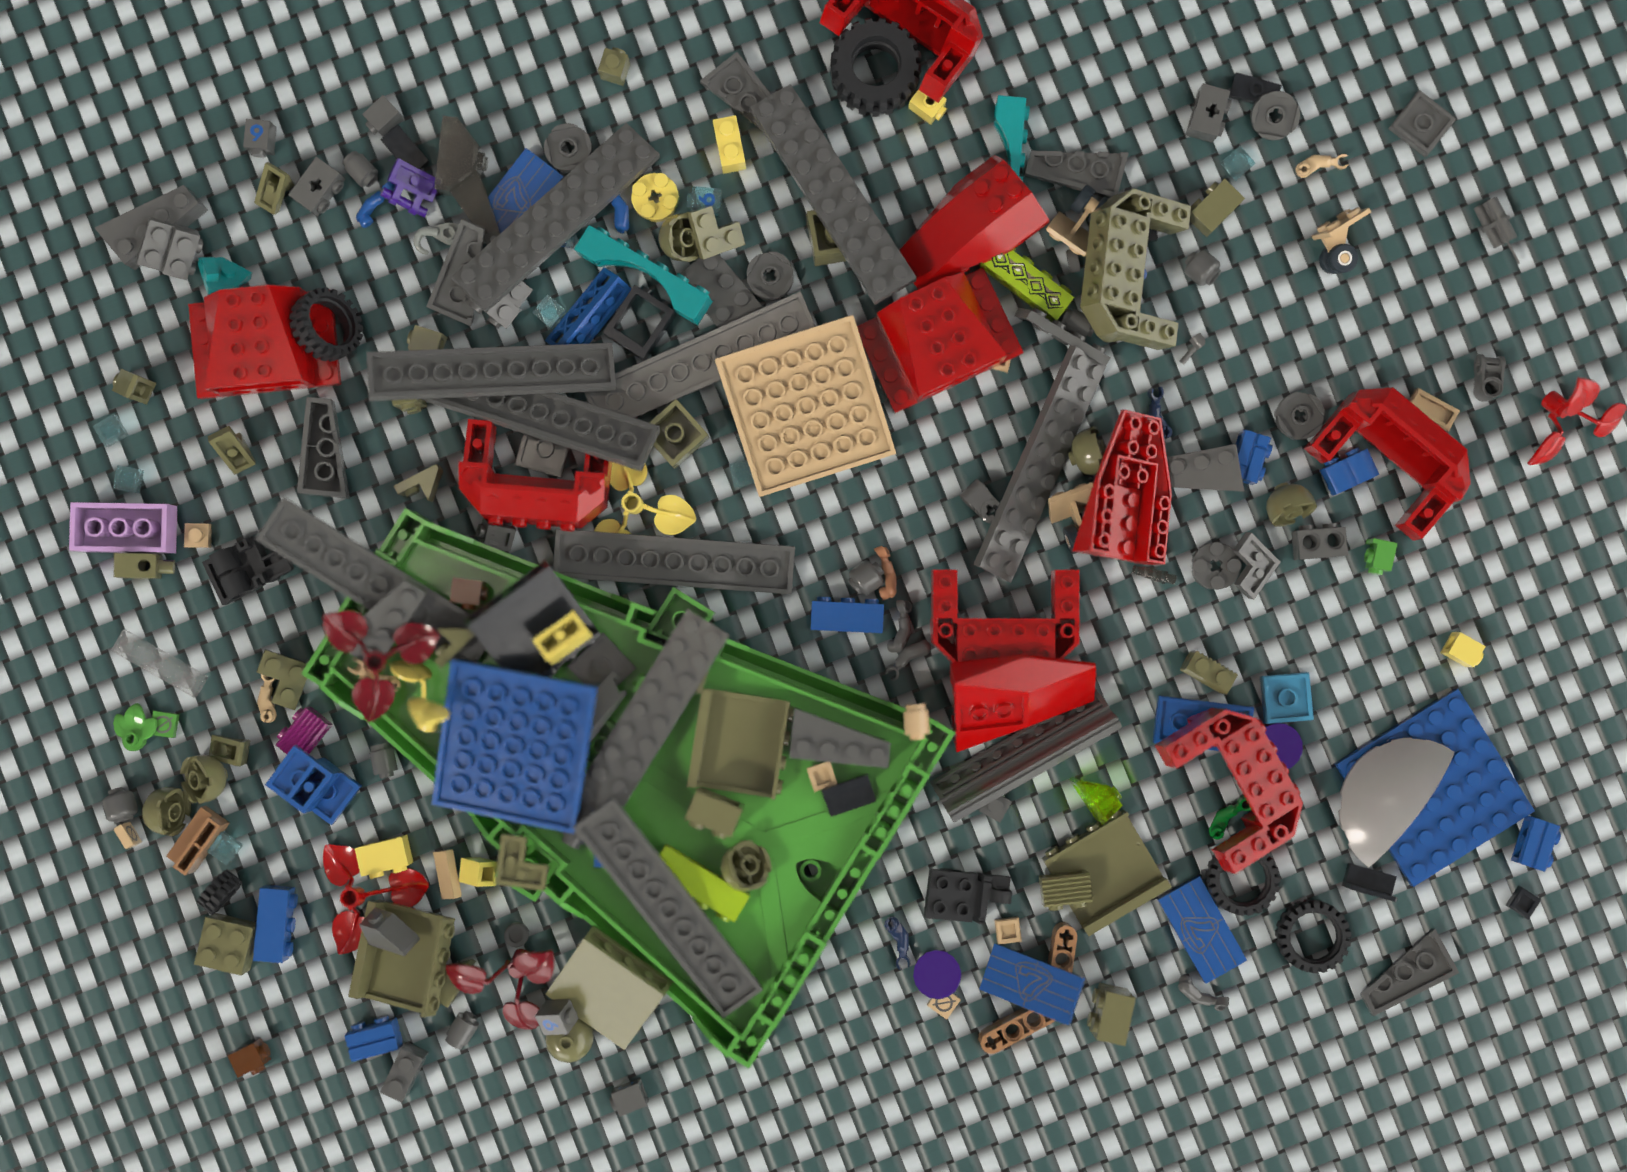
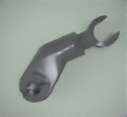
M896 601L897 609L900 612V618L898 619L899 630L895 639L889 640L887 643V649L891 653L902 652L910 638L911 622L908 613L912 610V604L909 601Z
M922 640L906 646L896 658L895 664L886 667L885 673L889 670L897 672L890 680H897L900 674L899 670L902 667L904 668L910 660L928 655L931 652L930 642Z
M1180 976L1178 989L1191 1002L1206 1006L1215 1005L1214 1008L1217 1011H1223L1225 1007L1229 1006V997L1216 998L1211 996V994L1202 993L1192 985V978L1190 976Z

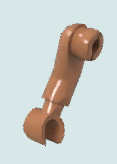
M879 546L874 548V550L881 559V568L884 571L886 587L879 589V593L883 600H887L896 595L897 580L892 562H889L888 559L890 557L889 550L886 547Z

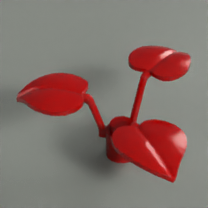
M1577 378L1575 390L1569 401L1556 391L1549 392L1543 398L1541 405L1550 412L1548 417L1555 424L1557 431L1552 432L1543 441L1527 464L1537 465L1548 462L1562 449L1566 438L1562 436L1564 431L1557 417L1565 418L1567 415L1573 416L1578 414L1597 424L1593 431L1595 436L1604 437L1609 435L1619 425L1627 406L1624 403H1616L1605 411L1601 419H1595L1582 412L1583 407L1591 405L1600 392V385L1587 378Z
M327 844L324 846L323 865L329 881L336 886H343L349 881L348 885L345 886V890L340 894V902L344 907L352 911L341 912L334 918L332 924V933L337 946V953L340 955L358 949L362 931L359 924L364 920V917L360 916V911L356 906L363 904L366 897L391 892L393 903L413 907L421 901L429 888V883L424 875L411 868L398 873L392 872L389 876L391 887L365 892L359 886L352 887L354 883L352 876L360 872L355 849L345 845Z

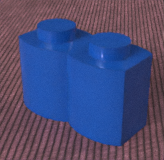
M1359 447L1346 452L1347 457L1340 461L1336 457L1324 463L1326 467L1321 469L1320 472L1331 496L1379 475L1368 449L1360 451Z

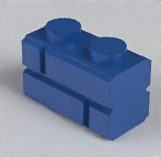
M1249 430L1239 431L1236 447L1243 483L1255 485L1258 481H1262L1266 468L1262 466L1265 458H1269L1273 445L1270 444V437Z
M1531 816L1525 817L1511 861L1546 872V869L1553 863V847L1559 843L1561 838L1560 826Z
M388 1015L374 1019V1023L368 1025L365 1024V1021L355 1023L345 1033V1040L352 1062L395 1051L403 1046L398 1020L396 1017L389 1019Z

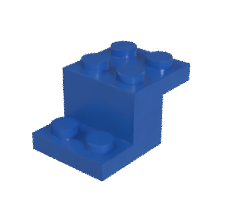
M298 745L292 747L265 784L303 814L313 811L330 825L337 821L362 787L361 784L326 758L315 759Z

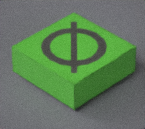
M153 711L152 718L157 719V728L154 735L176 738L180 714Z

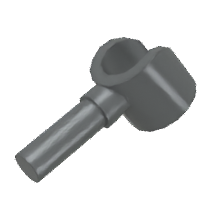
M1198 333L1189 340L1193 347L1181 358L1180 362L1183 365L1198 349L1205 345L1206 341L1201 333Z

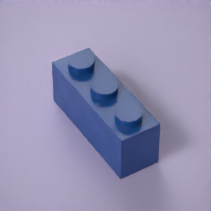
M817 597V601H812L811 630L883 633L884 604H879V599H865V603H855V598H841V602H831V597Z
M265 885L259 889L253 961L283 963L292 956L294 945L291 942V932H294L296 919L293 918V909L296 908L298 902L295 887Z

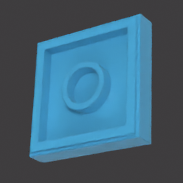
M1309 672L1260 676L1264 724L1314 720Z

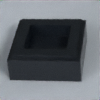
M1518 885L1505 906L1529 920L1541 899Z

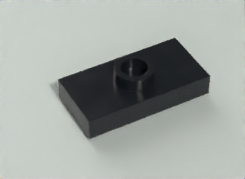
M1236 72L1230 88L1229 98L1254 104L1260 95L1270 91H1280L1282 85Z

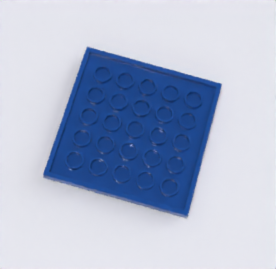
M455 658L452 659L445 707L449 710L450 716L442 723L432 805L574 834L576 831L573 829V826L578 822L598 686Z
M1453 689L1334 763L1345 780L1355 762L1371 748L1389 743L1393 739L1408 737L1431 740L1455 752L1442 780L1426 805L1400 838L1388 849L1410 886L1413 887L1535 812L1459 689Z

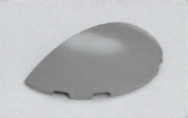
M1398 738L1381 746L1371 748L1351 767L1340 791L1342 800L1341 809L1338 810L1339 822L1349 842V848L1366 867L1369 868L1400 838L1418 816L1442 780L1453 758L1454 751L1427 739Z

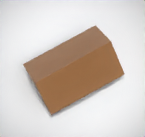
M200 807L166 855L167 858L175 863L173 868L183 875L196 872L230 822L209 807Z

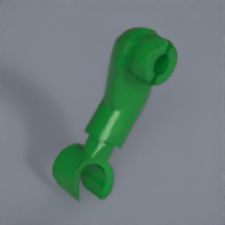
M1240 796L1237 804H1231L1216 812L1209 827V834L1212 838L1216 840L1222 839L1229 820L1238 815L1237 813L1240 811L1251 810L1249 804L1244 807L1241 805L1246 801L1245 796Z

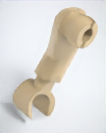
M1341 154L1337 157L1312 155L1297 165L1296 173L1299 177L1305 178L1320 167L1330 168V166H1335L1339 170L1345 169L1348 165L1339 166L1338 159L1348 155Z
M354 657L352 660L358 662V666L354 669L348 667V670L353 674H359L361 679L365 677L374 679L372 672L364 668L363 662ZM379 675V680L391 681L395 692L398 691L397 687L400 688L401 684L397 677Z
M261 674L264 684L260 688L257 704L261 720L264 723H271L277 717L274 704L271 703L272 683L277 679H269L268 676Z

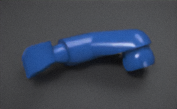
M387 182L383 185L382 189L385 187L393 191L395 185ZM380 191L366 199L356 214V220L360 222L363 228H367L373 223V219L370 217L376 206L383 203L386 199L380 196Z
M618 195L610 203L614 207V226L619 233L624 234L625 231L629 230L630 225L629 207L621 196Z

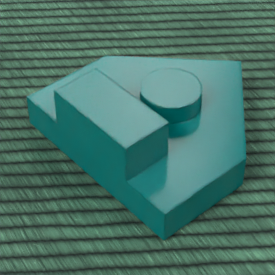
M223 257L198 258V267L207 295L222 289L239 288L243 283H247L252 278V272Z

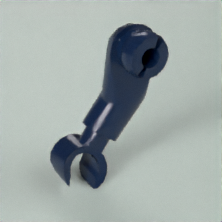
M1158 387L1159 394L1157 397H1154V390L1150 388L1147 393L1151 399L1148 415L1161 418L1164 439H1168L1172 435V429L1161 416V405H1159L1160 399L1164 395V389Z
M889 917L885 920L884 926L897 942L899 957L896 960V966L901 970L899 961L901 958L907 960L909 968L911 965V960L907 956V951H909V934L896 917Z

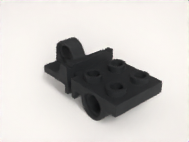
M251 536L242 539L243 542L235 543L236 545L212 553L209 559L202 563L221 604L227 605L266 585V583L279 580L282 575L294 570L291 561L275 551L267 555L263 544L256 540L257 536Z
M929 868L923 917L972 922L973 920L978 924L985 925L988 901L1011 904V877L980 872L976 874L970 871L963 872L948 868Z

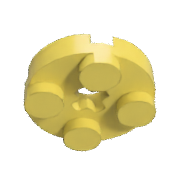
M650 173L642 176L634 183L631 200L639 216L652 222H661L668 219L675 212L679 202V193L675 183L664 173ZM656 192L662 195L659 197L658 203H655L653 200L649 201L651 193Z

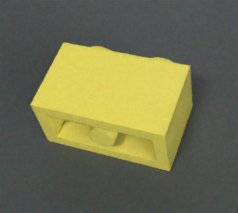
M736 115L714 119L713 125L723 174L746 170Z
M572 611L532 641L544 658L551 665H554L592 638L593 635L581 618Z
M407 835L355 848L361 877L369 875L370 879L384 876L383 871L391 869L393 873L408 870L407 866L413 863Z

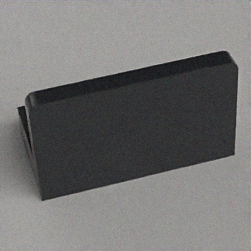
M868 774L821 790L831 817L876 802Z
M1351 863L1347 864L1342 886L1350 890L1397 902V897L1392 895L1397 876Z

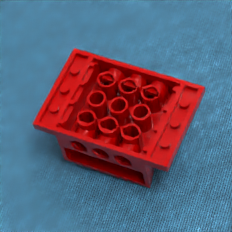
M984 268L978 269L966 276L963 272L935 281L899 298L877 312L876 318L857 326L864 351L869 358L894 414L1024 353Z
M261 285L218 290L205 296L202 303L188 304L197 398L208 399L341 385L339 360L329 362V360L321 361L320 357L317 359L312 357L313 352L306 353L304 351L306 346H300L297 343L301 339L299 337L294 338L293 332L296 329L290 327V323L293 321L290 319V314L293 312L291 310L292 306L308 292L300 287ZM313 304L310 307V320L314 330L324 341L338 346L335 313L328 307Z

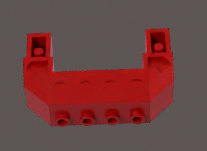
M829 0L824 7L819 22L840 36L862 7L865 6L881 18H886V21L890 24L892 21L899 23L901 31L903 28H906L910 32L911 38H915L917 42L939 56L926 72L919 88L922 93L937 103L940 102L974 57L983 38L976 8L965 0Z
M1394 387L1364 389L1353 392L1346 397L1325 422L1321 430L1314 435L1303 449L1323 464L1335 456L1355 431L1358 432L1425 489L1395 524L1411 540L1423 539L1452 503L1461 501L1471 482L1468 450Z
M468 419L463 461H459L458 464L459 489L481 516L488 521V524L501 526L503 522L512 523L514 527L526 528L527 524L536 525V528L550 530L551 526L560 527L562 531L574 532L575 528L582 529L608 508L612 462L585 453L584 471H576L575 480L495 474L492 470L497 428L488 420Z
M932 570L931 643L951 663L1020 654L1064 659L1080 643L1079 570L1051 571V618H958V570Z
M1210 708L1187 719L1189 724L1154 746L1164 764L1173 768L1182 766L1212 746L1218 747L1252 809L1251 812L1241 817L1246 828L1212 849L1222 869L1236 874L1295 836L1303 801L1299 796L1301 793L1298 786L1288 776L1289 770L1287 766L1280 761L1276 754L1278 750L1275 744L1265 734L1266 727L1262 721L1233 711Z

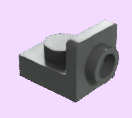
M483 518L482 523L477 527L476 537L483 544L499 550L511 551L516 528L504 524L501 526L491 525Z

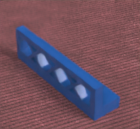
M603 267L545 341L549 345L589 344L622 304L631 288L619 276ZM607 276L610 277L609 280L605 283V285L601 286V284L607 278ZM591 297H593L592 301L589 304H586L587 301ZM578 315L576 321L572 323L574 317ZM561 334H563V337L559 340V342L555 343L557 338Z

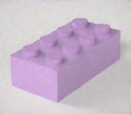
M70 502L69 551L176 554L177 506L170 504Z

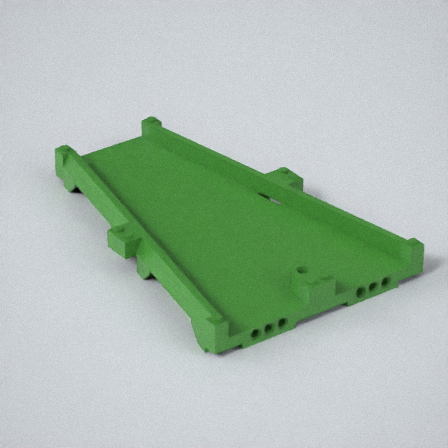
M404 508L381 547L374 552V554L449 601L453 577L487 582L486 587H489L488 601H490L538 566L535 563L439 526L418 512ZM555 572L600 634L605 633L637 668L617 686L619 692L625 690L627 695L590 742L586 772L635 693L632 692V689L635 686L631 683L639 672L647 675L664 645L646 639L647 633L668 641L687 609L708 622H711L714 617V611L675 587L672 588L659 611ZM347 596L337 612L349 610L364 616L369 610ZM452 602L461 608L462 603ZM476 605V610L479 609L481 606ZM462 608L463 610L467 611V612L470 613V614H472L474 611H476V610H472V609H464V608ZM325 635L301 675L319 685V688L338 705L358 718L365 720L352 697L353 688L361 678L359 674H353L348 670V667L351 669L356 668L358 662L352 660L355 657L352 654L337 650ZM728 639L709 669L703 688L790 701L789 707L799 708L889 741L890 753L888 768L831 762L837 783L868 774L876 798L874 803L831 817L821 790L814 792L807 771L808 767L824 763V761L789 758L794 719L793 711L792 722L787 721L786 731H790L788 746L783 745L782 755L786 756L785 769L779 770L778 779L783 780L781 795L776 794L775 800H772L770 797L705 788L744 804L732 837L726 836L725 839L713 835V830L703 827L701 830L690 826L689 820L685 819L695 792L698 787H687L701 694L695 692L626 803L624 810L659 854L665 845L669 844L722 876V857L729 848L741 841H754L753 843L757 846L765 848L770 857L772 867L771 872L768 873V881L756 890L747 891L750 893V897L735 922L729 920V922L723 921L716 916L717 911L710 907L707 910L702 908L763 986V990L725 1018H722L606 869L604 867H594V854L586 844L581 845L579 849H575L561 841L564 836L562 831L470 812L467 813L472 817L473 822L483 836L498 850H500L501 835L503 833L526 836L528 839L525 861L549 865L546 889L544 891L510 887L534 902L545 892L559 906L581 919L584 918L591 926H595L673 981L666 994L693 1017L692 1020L705 1037L721 1053L750 1069L773 1029L778 1025L827 945V941L871 869L881 857L927 782L930 773L955 732L929 717L930 733L925 734V739L910 740V735H905L903 711H906V708ZM395 641L388 651L398 646ZM584 647V648H582L581 650H579V651L577 652V653H578L577 656H578L581 652H583L587 647ZM400 650L387 658L385 666L378 672L379 675L395 676L389 664L394 661L403 660L400 656ZM487 650L484 651L477 662L500 667ZM433 651L431 656L422 662L432 672V677L425 679L427 682L426 699L445 706L451 661L449 660L440 668L434 662L437 655L435 654L436 651ZM574 659L564 662L553 677L582 683L568 668V665ZM397 677L401 686L400 688L397 687L398 691L395 692L392 705L381 717L367 723L435 783L443 721L439 722L436 732H425L419 729L418 724L410 713L408 703L412 698H422V685L419 681L409 682ZM808 864H814L817 866L818 871L815 875L810 876L804 872V867Z

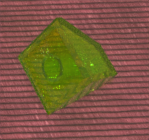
M1076 777L1069 779L1095 820L1104 824L1123 806L1120 802L1122 796L1115 786L1110 787L1106 783Z

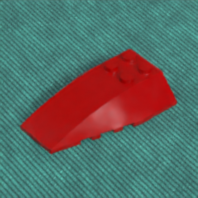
M993 155L953 186L899 251L917 277L913 284L917 289H920L944 277L969 271L970 267L981 262L984 264L991 261L992 257L1001 253L1004 255L1011 252L1050 223V220L1033 193L1007 162Z

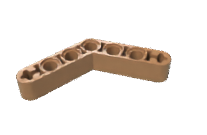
M1060 922L1054 926L1048 964L1072 973L1077 933L1069 923ZM1065 929L1070 934L1069 936H1065L1064 944L1068 948L1063 947V938L1060 936V933H1064ZM1060 953L1067 954L1066 961L1062 964L1056 963V956ZM1023 1007L981 1030L979 1042L986 1053L995 1054L1056 1020L1039 1014L1038 1020L1030 1023L1027 1021V1017L1033 1011ZM1010 1024L1018 1026L1017 1031L1013 1034L1005 1032ZM999 1030L1001 1031L1004 1039H1001L1000 1035L998 1034ZM989 1036L994 1040V1043L991 1045L987 1042V1037Z

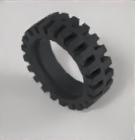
M327 287L322 289L316 288L306 293L295 302L291 309L293 312L290 314V319L293 320L290 323V327L296 329L293 332L294 338L299 337L301 339L297 343L300 346L305 345L304 351L306 353L313 352L312 357L316 359L320 357L321 361L329 360L331 362L347 356L360 345V340L363 337V334H361L363 325H359L362 322L361 316L355 315L358 313L357 308L352 309L350 307L353 304L350 299L345 301L346 296L342 293L337 295V290L335 289L329 291ZM313 304L328 307L336 314L344 332L341 345L335 346L327 343L316 333L310 320V307Z
M1215 854L1212 856V861L1208 862V871L1206 870L1205 873L1207 880H1205L1206 886L1213 900L1224 910L1241 916H1250L1253 913L1262 912L1263 908H1268L1270 906L1269 903L1276 899L1275 894L1280 889L1278 883H1280L1278 873L1280 872L1275 865L1276 862L1269 854L1257 860L1264 869L1266 876L1265 886L1256 898L1247 902H1236L1225 895L1220 885L1222 867Z
M1306 899L1303 902L1298 901L1294 903V906L1290 905L1287 907V912H1283L1280 916L1282 918L1281 921L1277 922L1278 930H1275L1277 946L1280 948L1279 951L1285 959L1296 968L1311 973L1328 972L1327 969L1333 970L1336 968L1337 963L1341 964L1344 961L1342 957L1344 955L1347 956L1349 953L1347 947H1351L1349 937H1352L1351 931L1348 929L1350 926L1344 919L1343 914L1330 904L1314 899ZM1307 913L1325 915L1331 920L1335 928L1336 940L1333 948L1327 955L1319 959L1301 957L1295 952L1291 944L1290 933L1293 924L1298 918Z

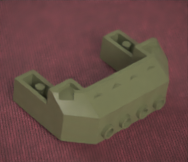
M1131 189L1113 195L1091 213L1080 308L1096 335L1102 341L1110 343L1120 340L1155 350L1176 346L1178 323L1140 313L1149 229L1170 235L1188 230L1191 213L1190 205L1137 189Z

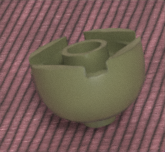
M679 213L666 219L661 225L658 237L663 252L676 261L690 262L698 259L699 254L688 214Z
M1096 426L1079 432L1072 441V451L1068 452L1072 466L1077 465L1079 470L1087 475H1097L1106 451L1103 440H1097L1096 434L1100 432Z
M1287 482L1277 485L1266 503L1269 520L1275 527L1293 524L1296 522L1294 518L1302 515L1304 519L1317 508L1315 499L1307 488L1298 484H1288Z
M197 755L188 757L183 761L180 775L185 774V782H181L182 789L192 803L199 802L198 804L212 801L221 795L225 789L228 778L227 770L213 756Z
M163 787L148 795L142 809L144 823L155 833L167 836L177 835L186 826L183 822L185 815L190 816L191 802L186 797L184 791L179 788Z
M748 840L736 843L722 857V876L726 883L736 890H756L768 881V873L771 872L772 867L770 857L765 848L757 846L753 843L754 841Z
M578 1019L568 1034L546 1035L547 1050L552 1057L560 1062H576L586 1056L591 1049L594 1038L593 1028L581 1019Z

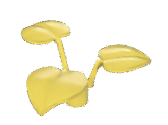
M612 462L610 484L617 491H624L629 488L627 494L622 498V507L625 509L623 512V524L620 525L614 519H606L601 521L594 531L631 534L625 530L628 515L639 514L643 509L657 513L654 523L660 532L666 535H676L696 522V515L692 507L684 499L676 495L662 496L658 501V509L644 504L642 498L633 493V486H639L646 480V464H644L642 471H638Z
M404 660L390 663L389 666L392 673L398 678L409 682L419 681L421 683L422 698L410 699L408 707L419 729L425 732H436L439 722L447 720L450 712L445 706L426 699L427 682L425 679L432 677L431 670L422 663L411 664Z

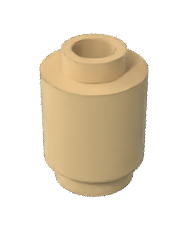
M925 704L906 705V711H903L905 735H910V740L925 739V734L930 733L929 715Z

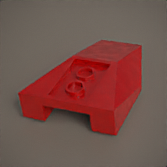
M1125 409L1121 410L1095 477L1072 550L1073 552L1143 565H1165L1172 489L1161 418Z
M1026 654L950 663V680L954 693V715H951V730L955 732L953 740L956 753L1093 702L1095 699L1096 664Z

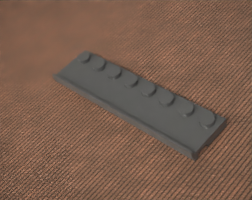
M1095 688V699L1093 702L1026 727L930 781L951 820L956 822L1121 729L1122 726L1118 717L1111 711L1107 702Z

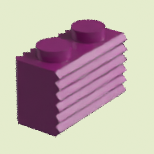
M311 706L304 709L300 708L293 715L292 719L294 722L289 728L286 726L280 731L277 736L279 741L275 745L286 754L289 753L294 745H298L310 754L333 724Z

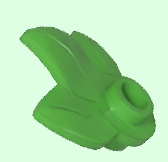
M135 703L127 709L125 715L116 714L113 725L115 733L122 738L125 749L138 751L145 746L147 739L155 734L157 719H146L141 705Z

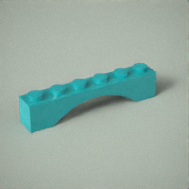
M998 95L995 103L993 126L999 133L1005 146L1008 165L1023 181V176H1019L1020 167L1024 168L1026 154L1021 152L1022 144L1027 142L1028 130L1024 129V120L1028 121L1030 106H1026V98Z
M590 225L587 227L574 248L579 256L598 267L625 266L648 274L666 290L677 314L695 325H699L713 302L708 295L710 293L708 290L700 285H697L695 288L688 284L689 279L679 273L676 276L668 272L669 268L659 261L654 264L648 260L650 257L640 250L632 251L629 249L630 245L624 240L617 238L615 241L609 237L610 233L599 226L597 229Z

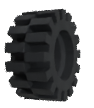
M226 869L205 888V891L200 894L201 896L198 897L196 903L210 915H214L235 895L236 891L241 887L242 881L230 870Z

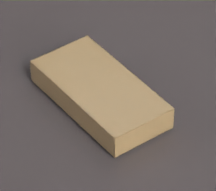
M1419 388L1415 389L1409 400L1446 432L1450 430L1460 412L1455 407Z
M453 849L433 852L441 898L455 899L461 897Z

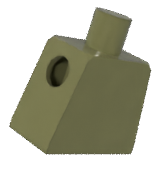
M114 553V577L162 579V574L175 573V560H163L162 555ZM149 562L151 565L150 569L146 570V564Z

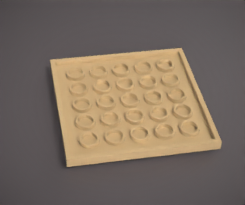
M853 315L715 359L759 497L896 454Z

